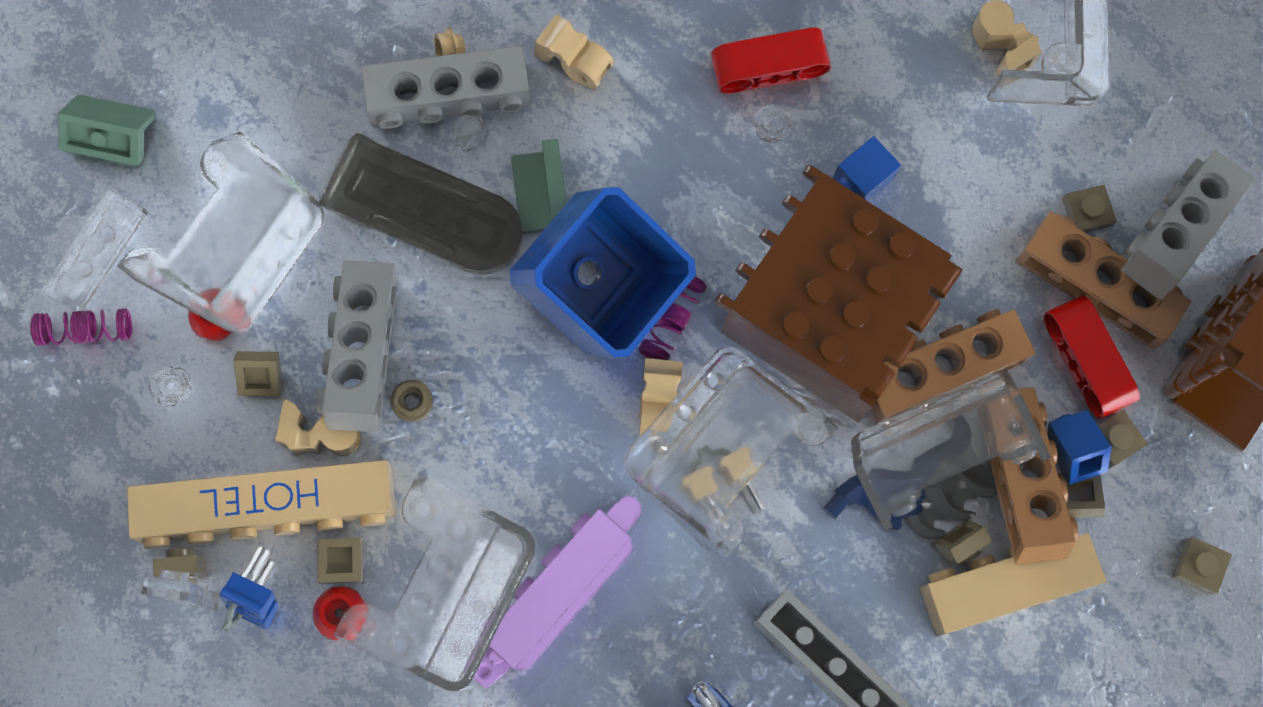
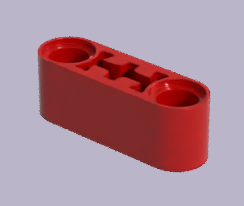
M816 27L730 42L714 48L710 53L719 92L723 94H734L813 79L828 73L832 68L822 29Z
M1081 295L1044 313L1045 327L1084 401L1095 417L1102 419L1139 401L1140 394L1135 380L1093 303L1086 296Z

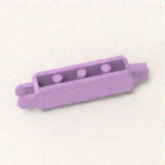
M629 495L627 497L623 496V499H619L620 502H616L606 515L600 509L592 517L587 512L583 514L570 529V532L574 535L570 542L564 548L557 544L542 560L541 564L545 569L535 581L528 576L514 591L512 596L517 601L506 613L501 609L497 610L486 622L483 629L487 634L482 639L485 644L467 670L480 685L488 689L512 668L516 671L529 670L629 557L632 551L631 537L627 532L635 524V520L638 521V517H640L639 513H641L640 509H642V506H640L638 498L630 497Z

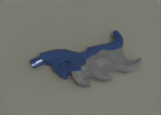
M951 409L946 413V418L954 426L952 438L915 459L912 471L907 473L887 470L862 472L851 477L836 488L834 496L826 503L823 510L831 518L836 519L847 505L855 504L863 507L880 524L890 529L900 530L903 525L901 519L905 518L910 528L917 534L925 538L934 539L946 535L945 530L934 528L935 519L944 518L951 521L970 519L976 516V513L964 510V502L967 499L973 497L989 498L998 495L993 473L981 464L971 446L972 432L969 424L956 409Z

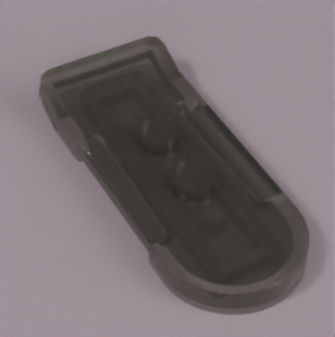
M356 133L348 139L319 196L321 206L338 216L367 229H374L472 274L486 275L504 269L516 258L522 245L523 231L520 216L513 205L506 199L385 147L363 134Z

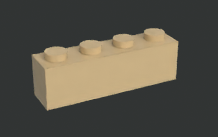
M1089 533L1079 536L1078 542L1075 543L1066 559L1015 565L1012 549H1009L1008 552L1011 558L995 562L993 555H989L968 562L971 570L955 575L953 567L928 575L931 583L920 587V591L936 637L1106 583L1105 575Z

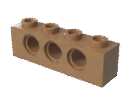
M1052 211L1039 223L1015 262L1071 298L1075 299L1081 295L1086 296L1093 303L1099 316L1152 350L1168 341L1192 300L1182 295L1181 289L1177 286L1160 301L1121 271V268L1128 259L1113 251L1112 246L1107 241L1096 236H1089L1078 229L1077 224L1071 218L1062 214L1056 215ZM1062 248L1073 251L1077 262L1068 261L1063 256ZM1097 270L1104 271L1110 276L1111 285L1100 281ZM1133 292L1143 296L1146 301V308L1140 307L1135 303Z
M999 309L987 312L976 319L977 325L964 329L962 324L953 326L939 334L940 340L928 345L924 339L917 341L900 367H895L883 360L882 363L890 367L895 372V375L880 398L876 399L877 402L871 409L877 425L1015 368L1031 359L1036 352L1015 309L1003 314L1000 313ZM973 340L985 342L989 348V356L979 355L973 348ZM936 355H944L950 359L953 365L951 372H945L938 368L935 362ZM906 370L912 373L916 381L915 387L903 386L898 380L897 372Z
M1035 387L985 392L978 409V416L1015 565L1066 559L1075 543L1078 542L1079 531L1075 518L1069 517L1066 506L1068 489L1063 477L1059 478L1055 465L1057 463L1056 444L1053 439H1048L1045 428L1047 425L1046 407L1043 402H1038ZM1012 433H1020L1024 435L1027 440H1020L1013 436ZM1021 470H1029L1033 472L1037 476V478H1029L1025 476ZM1031 508L1044 511L1048 518L1036 516L1031 511Z

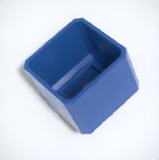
M619 187L600 188L575 193L509 270L510 285L585 354L613 358L629 357L696 276L695 260ZM585 261L592 263L596 269L595 280L589 285L583 284L578 277L579 266Z

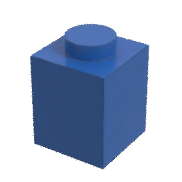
M873 136L838 165L832 179L868 201L894 179L901 164Z
M1088 410L1072 415H1062L1048 423V439H1053L1057 448L1056 465L1069 485L1108 472L1112 446Z

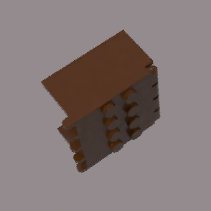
M807 165L802 174L813 182L814 185L801 202L791 195H786L782 205L793 212V216L779 236L764 228L759 238L771 248L756 270L740 262L735 271L746 279L747 283L736 299L733 301L726 295L719 293L714 302L728 312L721 331L722 334L859 423L877 402L876 399L880 398L895 375V372L890 367L882 363L883 360L895 367H900L918 340V337L913 332L905 328L906 325L922 333L941 303L935 297L928 294V291L940 298H945L963 269L949 261L952 256L951 254L814 166Z
M1263 248L1260 249L1257 255H1252L1245 260L1222 296L1217 294L1208 304L1203 313L1208 317L1201 328L1196 326L1183 342L1182 346L1187 350L1167 379L1164 387L1165 395L1168 398L1174 399L1173 405L1241 451L1245 450L1263 422Z

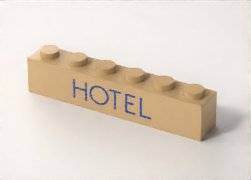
M388 460L127 487L129 538L143 543L144 549L167 548L171 546L170 540L186 538L187 544H207L214 542V535L230 534L231 540L253 539L257 537V531L274 529V535H293L300 533V526L317 525L318 531H332L342 529L343 522L360 520V526H378L386 524V517L396 516L393 470Z

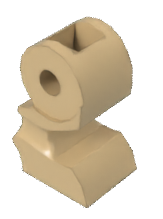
M992 0L982 6L972 25V32L976 43L982 50H1008L998 66L997 76L1000 84L1033 67L1042 50L1038 44L1039 37L1028 32L1023 22L1013 23L1014 12L1012 8L1001 0Z
M557 14L535 42L534 57L549 63L555 56L560 60L561 66L568 78L590 89L597 88L604 74L614 64V59L602 46L589 41L586 34L575 31L570 21L563 19Z
M645 358L643 371L645 388L642 391L640 403L639 437L653 436L673 440L679 400L677 385L681 381L683 362Z
M284 399L275 441L280 446L290 449L297 456L304 453L320 454L324 446L338 456L350 455L358 449L361 442L360 431L328 430L324 415H322L312 429L309 431L303 430L307 418L294 403Z

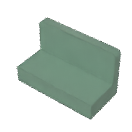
M77 95L58 112L59 150L139 166L144 160V130L155 119V111L109 100Z
M558 139L542 140L543 152L519 154L511 157L519 228L522 234L543 232L567 204Z

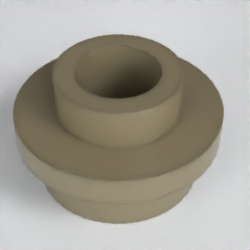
M407 380L400 383L391 394L392 410L397 417L407 422L422 420L430 413L433 406V396L430 389L424 383L417 380ZM410 395H416L420 398V403L415 408H407L405 406V400Z

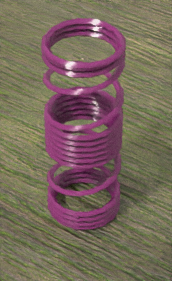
M695 276L686 288L696 293H704L707 285L703 280ZM683 291L679 295L696 304L699 303L698 300L688 296ZM672 303L658 320L660 324H655L653 327L666 328L682 335L681 331L685 330L692 314L684 307ZM651 329L650 332L657 341L642 340L638 348L639 352L650 359L669 360L670 354L655 344L662 345L670 350H674V348L660 340Z
M119 308L115 317L117 336L114 339L109 336L106 330L103 309L100 311L101 330L96 340H94L96 337V319L91 310L72 312L70 318L72 337L68 330V316L64 312V333L59 342L52 338V324L47 312L45 314H33L30 331L32 340L37 346H46L50 341L59 345L65 339L66 334L74 344L96 343L102 337L103 331L112 342L118 338L122 341H128L132 335V319L127 308Z

